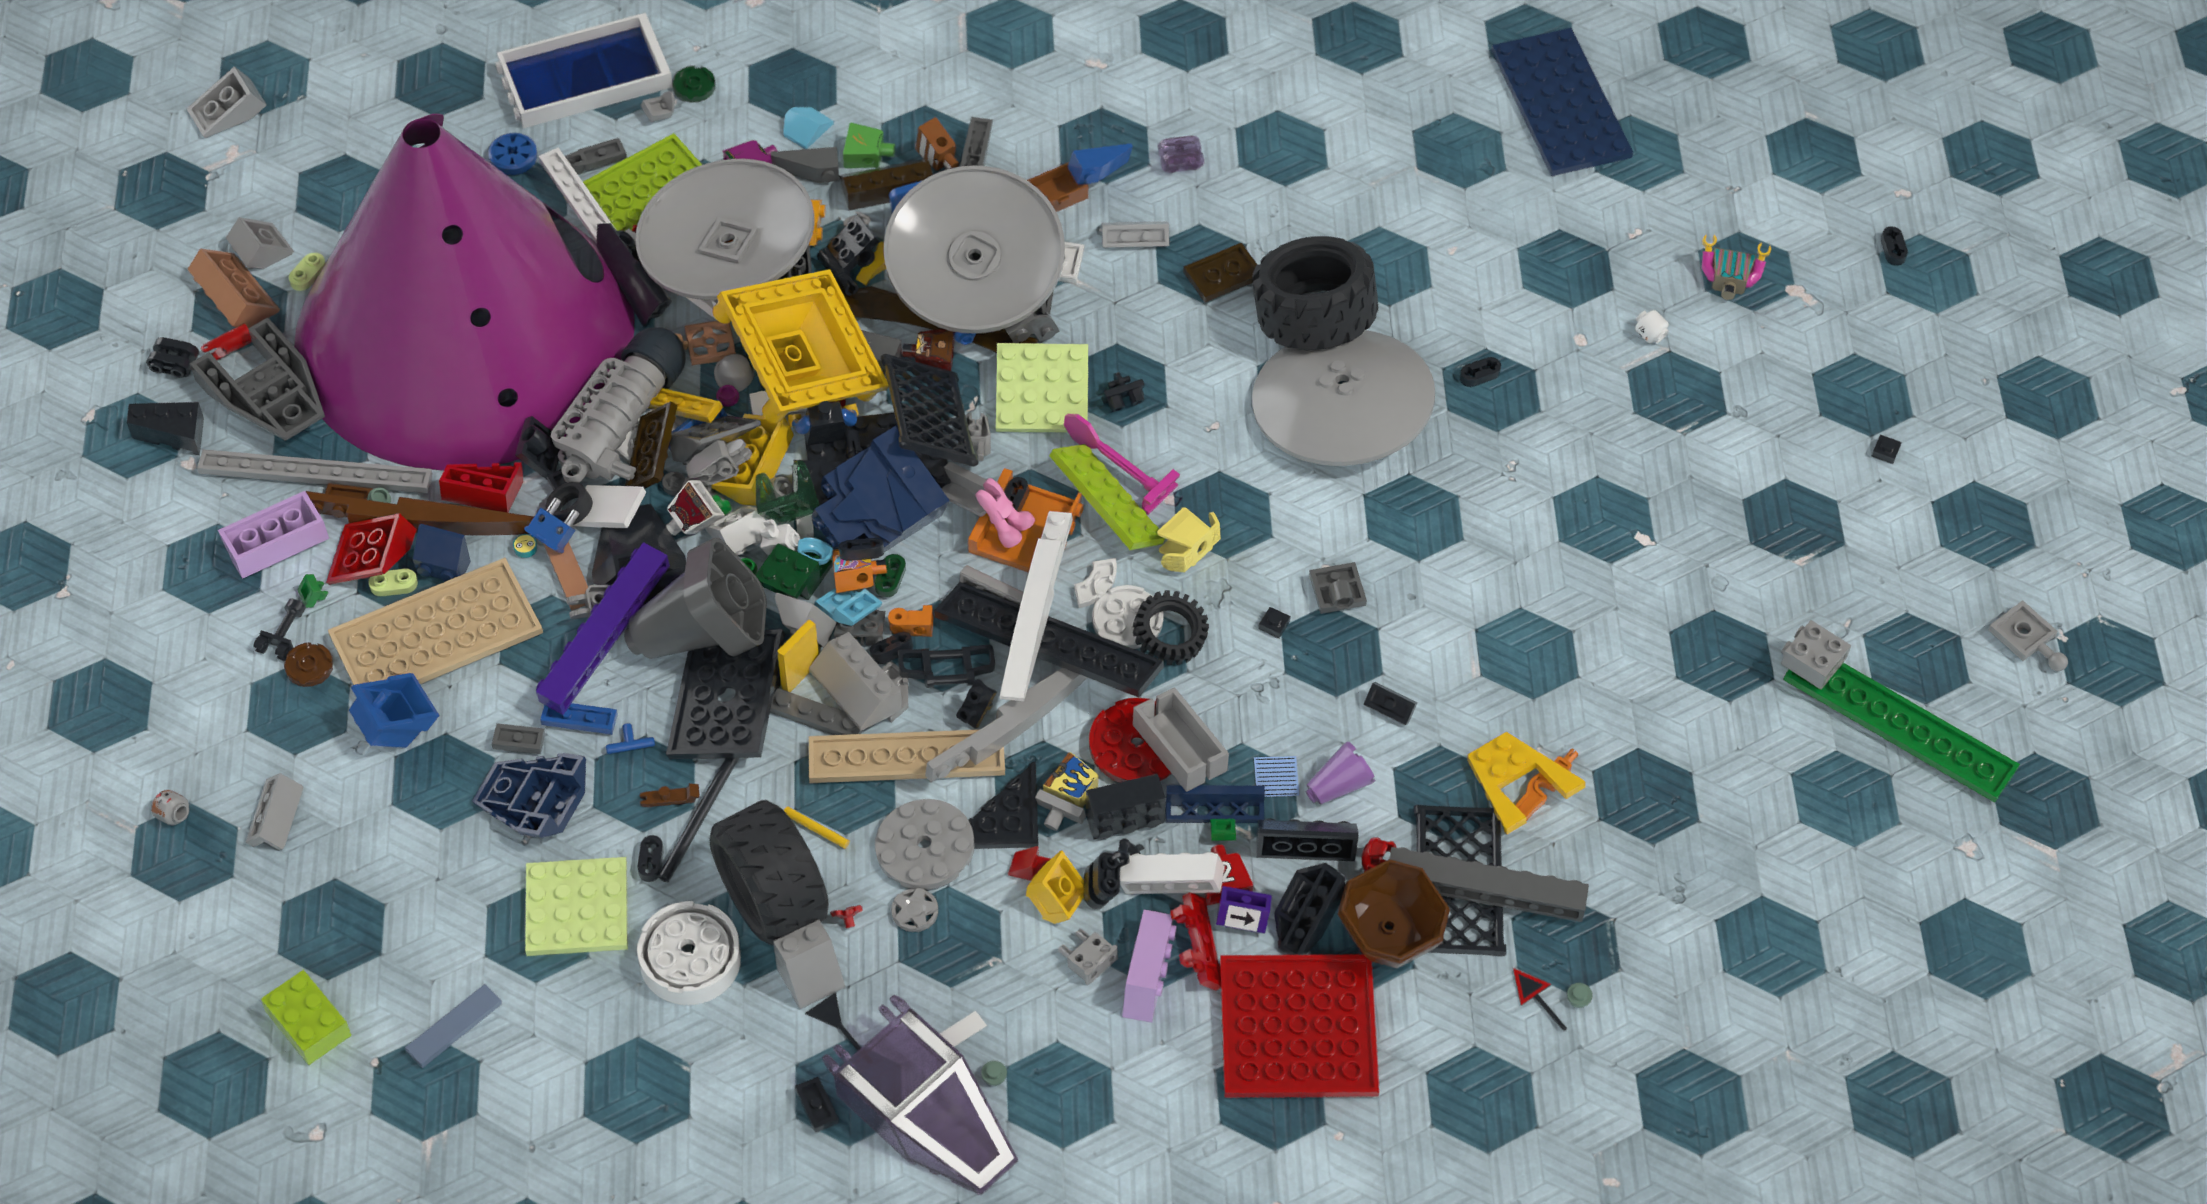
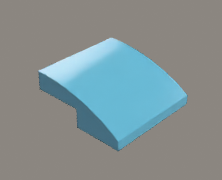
M836 588L816 600L814 605L834 621L853 626L882 606L883 602L866 589L861 592L852 590L836 593Z

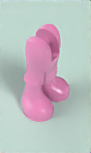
M988 478L983 484L986 491L979 490L975 496L979 504L989 515L991 523L995 525L1002 545L1006 548L1013 547L1022 539L1020 531L1030 528L1034 524L1035 518L1028 511L1017 512L1001 486L994 479Z

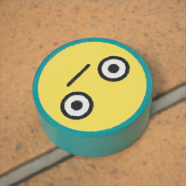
M529 534L519 535L513 541L514 552L521 558L533 556L537 552L536 539Z

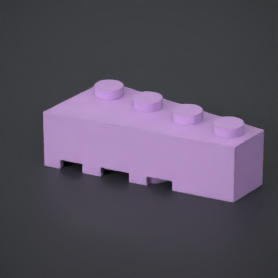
M1149 910L1143 911L1125 986L1122 1016L1124 1018L1153 1022L1158 996L1161 997L1164 982L1161 979L1162 977L1166 978L1168 963L1165 960L1170 959L1172 944H1169V941H1174L1177 926L1172 925L1171 914Z

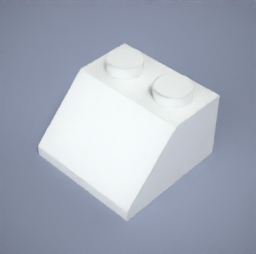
M743 505L706 527V530L712 538L723 540L736 555H740L746 551L747 546L761 543L763 537L761 531L766 528L763 524L765 518L760 508Z

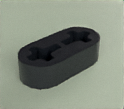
M1886 227L1881 236V244L1886 260L1894 266L1902 265L1908 254L1903 234L1897 227Z
M1487 357L1467 364L1461 369L1460 381L1467 387H1474L1494 380L1500 375L1501 363L1494 357Z
M1015 477L1009 481L1004 493L1013 503L1014 509L1020 512L1030 490L1026 479ZM1020 486H1022L1023 489H1019L1017 493H1015L1014 488L1018 489Z
M879 538L846 540L839 544V556L842 560L846 561L875 559L884 555V543Z
M899 632L873 644L869 652L877 664H885L896 659L899 650L913 649L914 645L909 633Z
M655 835L646 836L640 844L637 867L639 877L645 882L657 880L662 868L663 842L661 838ZM655 844L656 847L653 849V855L649 854L648 848ZM648 863H652L653 867L650 873L645 871L648 868Z

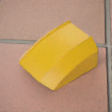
M1061 850L1031 880L1027 886L1026 896L1030 898L1041 913L1042 919L1054 924L1070 920L1084 898V880Z

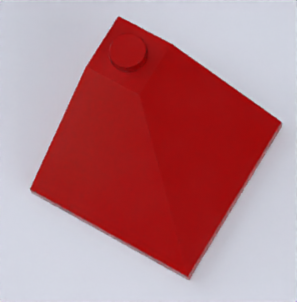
M400 513L345 524L326 582L330 585L385 574L411 549L417 529Z

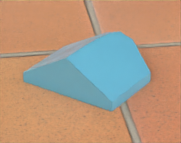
M793 107L785 114L783 134L784 137L804 149H808L834 124V121L812 107Z

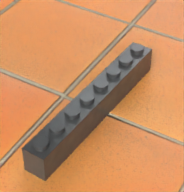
M1404 847L1391 848L1389 859L1423 868L1442 896L1578 922L1583 920L1589 884H1584L1578 880L1558 879L1552 875H1537L1530 871L1510 870L1504 866L1484 865L1478 861L1468 862L1459 860L1456 857L1437 856L1430 852L1410 851Z

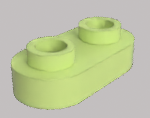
M319 253L306 255L290 272L289 281L294 290H306L316 281L325 265L323 255Z
M410 569L389 570L383 575L372 576L369 579L370 590L376 596L407 594L414 591L418 585L416 574Z

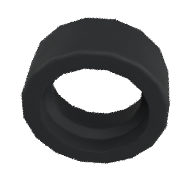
M578 482L564 483L551 492L545 507L547 509L552 500L558 498L561 503L553 515L565 522L571 511L576 510L579 515L573 523L575 525L589 514L593 501L583 485ZM578 498L571 507L561 510L568 501Z

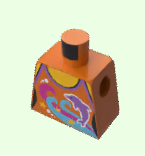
M839 549L833 550L836 593L872 587L874 585L873 575L887 573L886 559L846 561L840 558Z

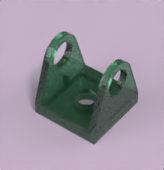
M797 460L793 463V493L778 498L775 496L769 477L763 472L757 474L756 507L759 515L768 520H774L778 525H782L811 515L814 509L819 507L809 470L802 460ZM799 467L801 468V470H802V472H803L804 480H803V478H802V476H801V474H800V469H799ZM762 480L764 481V483H765V485H766L767 493H766V491H765V489H764V487H763Z

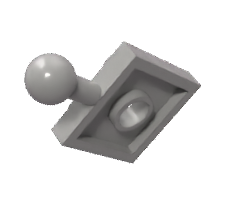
M2023 600L1993 622L1988 629L2022 661L2038 650L2048 659L2049 667L2052 670L2062 671L2068 665V659L2063 653H2054L2046 645L2047 642L2056 636L2058 631ZM2017 628H2025L2029 633L2022 634Z

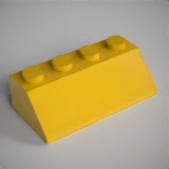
M744 414L743 418L760 420L761 425L733 441L743 439L746 443L745 448H749L752 455L748 461L746 460L738 465L739 471L736 476L712 484L711 487L741 505L761 506L768 492V482L775 477L794 434L785 417L778 423H772L763 415Z

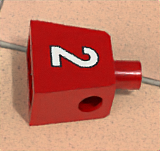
M1224 845L1213 846L1210 851L1218 854L1225 866L1221 892L1223 886L1253 892V882L1240 854H1227ZM1221 892L1205 893L1206 904H1218Z

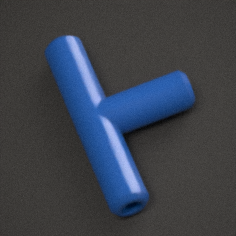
M626 723L622 726L625 742L607 744L606 752L607 754L653 747L655 746L654 737L634 740L632 724Z

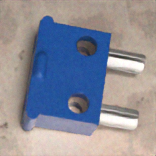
M554 498L546 510L543 508L539 509L529 526H526L524 529L551 549L562 554L564 553V547L576 531L571 526L579 513L576 510H572L565 522L561 521L553 515L561 503L558 498Z

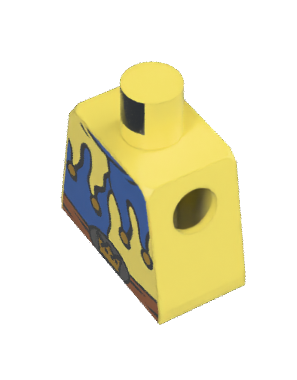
M1069 752L1045 782L1043 791L1083 808L1086 804V790L1098 787L1099 776L1079 758Z

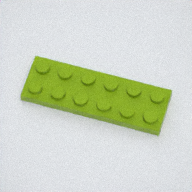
M1086 444L1052 449L1049 457L1129 550L1163 544L1165 538L1158 536L1157 531L1159 527L1151 521L1146 512L1132 499V496L1125 491L1119 484V481L1112 476L1105 465L1099 461Z

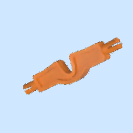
M1570 749L1563 758L1558 756L1554 762L1571 771V763L1578 757V752ZM1541 773L1536 774L1529 781L1526 794L1515 805L1527 817V820L1547 800V796L1539 788L1544 787L1550 791H1556Z

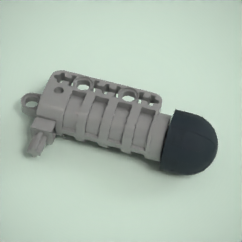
M662 327L646 328L638 332L623 350L621 360L607 358L599 365L551 432V438L555 447L560 449L558 458L562 466L564 480L567 483H579L584 477L594 479L601 476L612 480L614 475H618L628 480L634 478L636 468L622 463L619 454L615 450L625 441L627 433L635 427L640 415L645 413L652 398L656 397L662 388L670 389L683 371L686 354L682 341L675 333ZM597 383L605 384L602 389L597 390L593 388ZM577 416L581 418L577 423L569 422L572 417ZM569 470L577 473L574 476L567 475Z

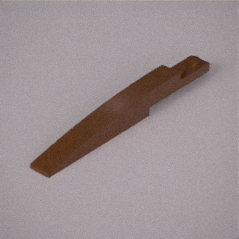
M306 491L319 514L333 515L337 518L346 517L349 523L400 513L417 529L416 533H418L419 525L424 524L462 535L529 534L524 528L529 526L535 517L399 497L397 504Z

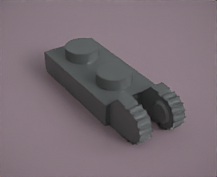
M615 138L578 149V151L565 155L577 175H579L584 170L587 171L626 159L627 154L620 138Z

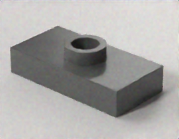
M497 723L492 740V748L541 754L546 734L545 729Z

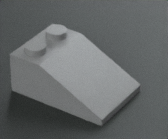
M233 67L187 108V111L201 134L207 138L252 119L266 106V103L251 79L236 67Z

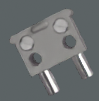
M1080 928L1076 931V936L1084 942L1073 952L1064 944L1058 948V951L1067 958L1068 967L1085 980L1086 985H1089L1118 959L1116 945L1112 946L1096 932L1090 936Z

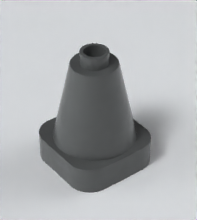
M713 538L688 551L685 571L630 617L629 628L624 631V639L632 653L635 655L643 654L650 659L720 645L729 655L737 656L763 643L767 606L766 595L758 578L723 540Z

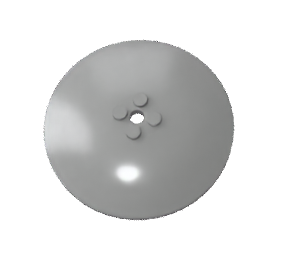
M751 159L715 161L684 172L668 182L652 197L643 210L637 225L636 249L644 270L664 289L692 299L718 300L717 295L721 291L775 281L787 273L798 262L810 243L814 229V210L809 194L801 182L791 173L776 165ZM731 239L734 240L733 242L728 243V244L724 243V242H727V241H729V240H731Z
M1364 330L1362 335L1350 342L1328 349L1298 350L1291 347L1280 349L1260 370L1252 393L1255 420L1262 433L1271 443L1295 458L1329 466L1368 463L1399 451L1421 433L1432 415L1435 404L1434 380L1424 360L1401 341L1368 330ZM1339 381H1347V383L1338 384Z

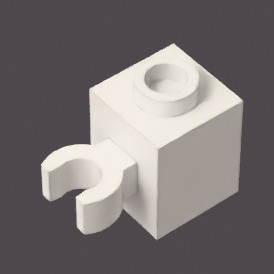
M772 519L763 521L766 528L761 531L763 537L760 547L768 556L778 543L797 552L800 536L789 523L777 526Z

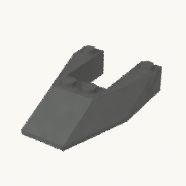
M267 317L248 329L253 346L267 360L266 362L236 380L227 373L210 352L191 362L190 366L195 381L209 396L232 412L286 441L324 418L325 415L305 358Z

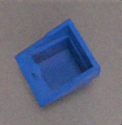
M413 673L389 676L385 680L355 684L351 687L357 698L350 707L349 712L370 746L407 748L421 731H428L440 716Z

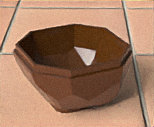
M1389 859L1346 881L1338 916L1348 934L1366 958L1375 963L1399 968L1430 952L1442 943L1450 909L1423 868ZM1390 925L1393 929L1387 930L1385 926Z

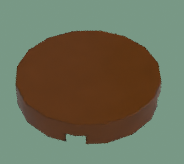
M311 642L295 646L288 652L287 659L284 662V669L288 679L302 687H312L321 684L330 676L333 670V659L330 651L321 644L316 645L311 644Z

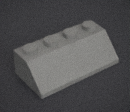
M850 632L829 641L809 667L811 674L860 731L902 710L901 690Z

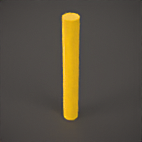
M788 806L784 809L785 813L793 821L844 849L848 847L850 840Z

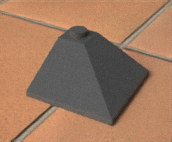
M724 416L714 419L711 423L705 422L671 433L672 439L669 444L672 459L676 462H682L683 465H688L695 455L715 441L720 440L727 444L760 426L761 422L755 419Z

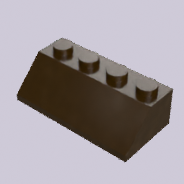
M920 159L839 175L848 210L850 211L890 203L889 193L893 189L923 181L932 176L933 173L929 161Z

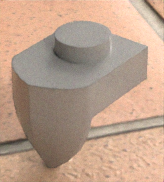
M668 91L660 97L642 101L641 107L650 122L671 118L675 108L673 92Z

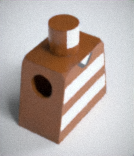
M936 117L918 127L915 150L924 159L928 160L935 170H939L944 166L947 170L959 166V162L954 158L956 144Z

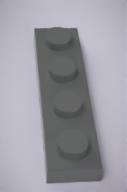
M777 688L773 695L770 713L832 735L862 733L842 710Z

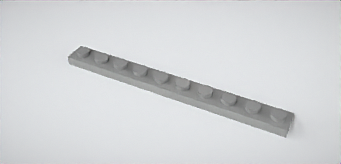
M202 449L197 467L199 474L326 485L333 483L419 493L429 492L433 475L432 469L204 449Z

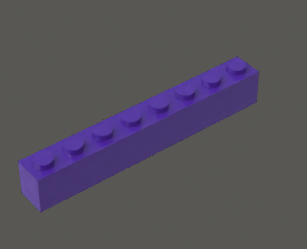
M644 542L639 549L636 548L633 551L630 562L626 567L620 569L617 580L613 585L607 587L601 602L594 605L589 619L586 623L583 622L579 626L576 637L573 641H569L566 644L563 655L559 660L553 662L550 667V673L538 683L536 694L540 703L564 715L627 627L630 617L639 610L669 568L668 555Z

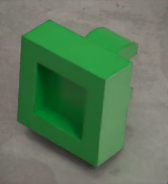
M305 574L297 589L306 608H314L317 600H325L328 595V591H321L324 582L317 581L314 574Z

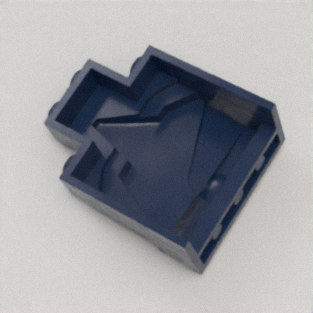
M896 426L873 439L870 447L837 466L836 469L823 477L821 489L824 495L831 499L815 508L811 517L814 527L818 531L821 530L826 537V543L833 549H839V544L846 540L879 538L883 540L884 552H886L943 515L950 500L917 454L912 450L899 447V433Z

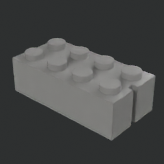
M1175 687L1156 696V716H1154L1155 701L1153 699L1134 707L1133 726L1186 792L1205 783V777L1211 780L1228 771L1229 753Z

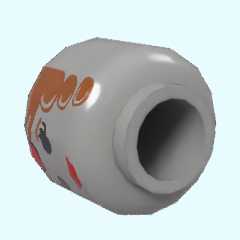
M163 790L153 799L151 811L156 819L168 825H177L188 816L189 803L183 795L173 790Z

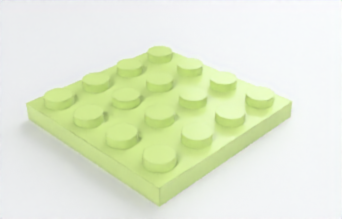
M997 343L996 432L1068 433L1064 427V419L1067 414H1079L1088 421V344Z
M626 857L526 863L525 951L527 956L628 950Z

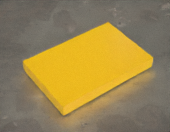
M807 620L777 651L782 690L791 692L810 673L809 667L819 655L816 624L811 620Z

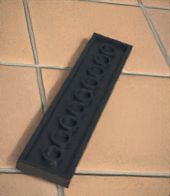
M959 582L934 610L935 618L1011 647L1020 605ZM1050 616L1047 618L1037 654L1039 659L1138 698L1164 668L1163 660Z

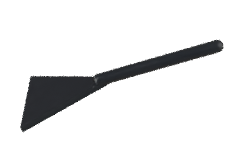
M836 992L805 1013L840 1029L869 1065L873 1063L871 1058L842 1025Z

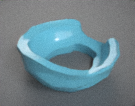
M803 538L798 541L797 552L807 557L809 556L804 554L805 552L815 553L821 559L809 558L818 561L819 565H823L831 559L833 548L822 540Z

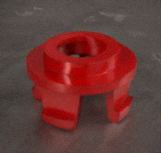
M1372 837L1362 852L1361 864L1364 872L1387 861L1383 859L1385 853L1391 852L1392 847L1397 848L1396 844L1393 841L1387 842L1379 837Z

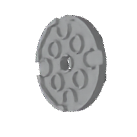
M934 799L911 801L893 810L881 823L875 839L876 855L883 872L889 878L891 877L901 883L903 887L910 889L923 888L925 890L942 887L958 878L959 873L966 865H969L975 845L972 827L966 816L955 806ZM924 838L931 842V845L927 848L918 846Z

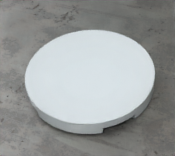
M1132 585L1117 586L1109 589V592L1096 601L1093 607L1092 622L1097 635L1132 649L1140 648L1142 644L1136 645L1135 639L1137 636L1133 637L1134 627L1132 626L1141 603L1146 601V598L1151 594L1144 591V588ZM1163 611L1156 613L1150 619L1151 631L1156 637L1163 626Z

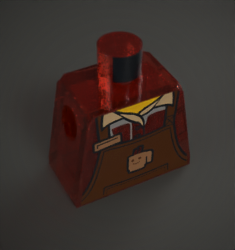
M942 329L918 332L916 344L903 343V357L915 358V362L952 371L955 345L954 331Z

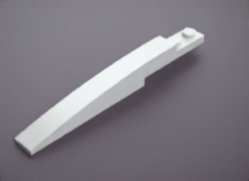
M1049 511L1041 539L1038 538L1014 629L1000 699L1025 700L1053 601V588L1071 528L1072 513Z

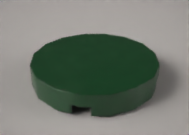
M695 65L687 66L680 69L674 76L673 91L678 98L686 102L704 101L713 95L716 89L715 76L706 67L700 66V68H695Z

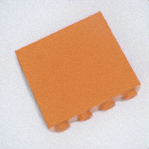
M1006 468L1003 469L997 481L1003 491H1005L1009 481L1013 479V471ZM1028 484L1030 492L1021 511L1030 512L1035 518V522L1030 528L1020 531L1022 534L1021 541L1013 547H1004L999 540L995 525L991 523L990 517L986 513L982 517L979 516L968 538V552L1029 573L1038 538L1041 539L1049 511L1072 513L1073 520L1069 535H1072L1076 524L1074 521L1076 517H1081L1084 509L1082 494L1078 493L1074 500ZM1020 486L1018 489L1014 488L1015 493H1017L1019 489H1023L1022 486Z

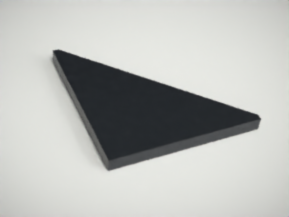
M1036 761L1031 762L1026 770L1011 780L1003 791L989 800L981 808V811L968 820L974 835V849L1032 848L1038 846V814L1035 798L1037 795Z

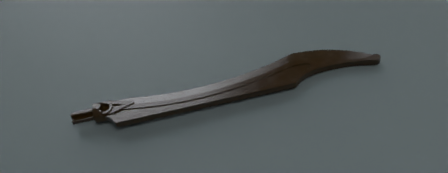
M839 286L855 318L903 323L941 333L947 331L917 316L902 302L896 293L869 286L858 288L855 294L851 292V296H849ZM1006 329L987 333H976L971 343L997 353V343L1014 342ZM1028 337L1026 340L1018 343L1038 344V340Z

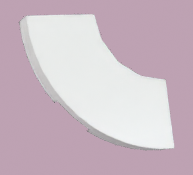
M1116 558L1094 561L1090 576L1083 582L1074 584L1078 608L1096 603L1104 594L1109 592L1116 578Z

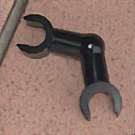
M1123 838L1119 841L1118 851L1112 854V859L1119 858L1120 868L1129 864L1130 858L1128 853L1130 855L1141 854L1140 851L1145 848L1142 844L1134 845L1128 839Z

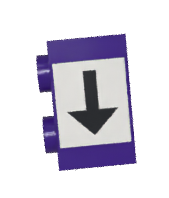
M1223 886L1216 925L1265 934L1270 915L1272 895Z

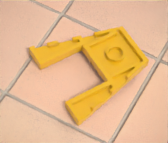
M1508 732L1501 734L1467 754V761L1479 784L1481 783L1488 801L1490 800L1494 813L1498 820L1501 821L1506 835L1526 824L1527 817L1500 789L1535 768L1565 799L1585 788V781Z

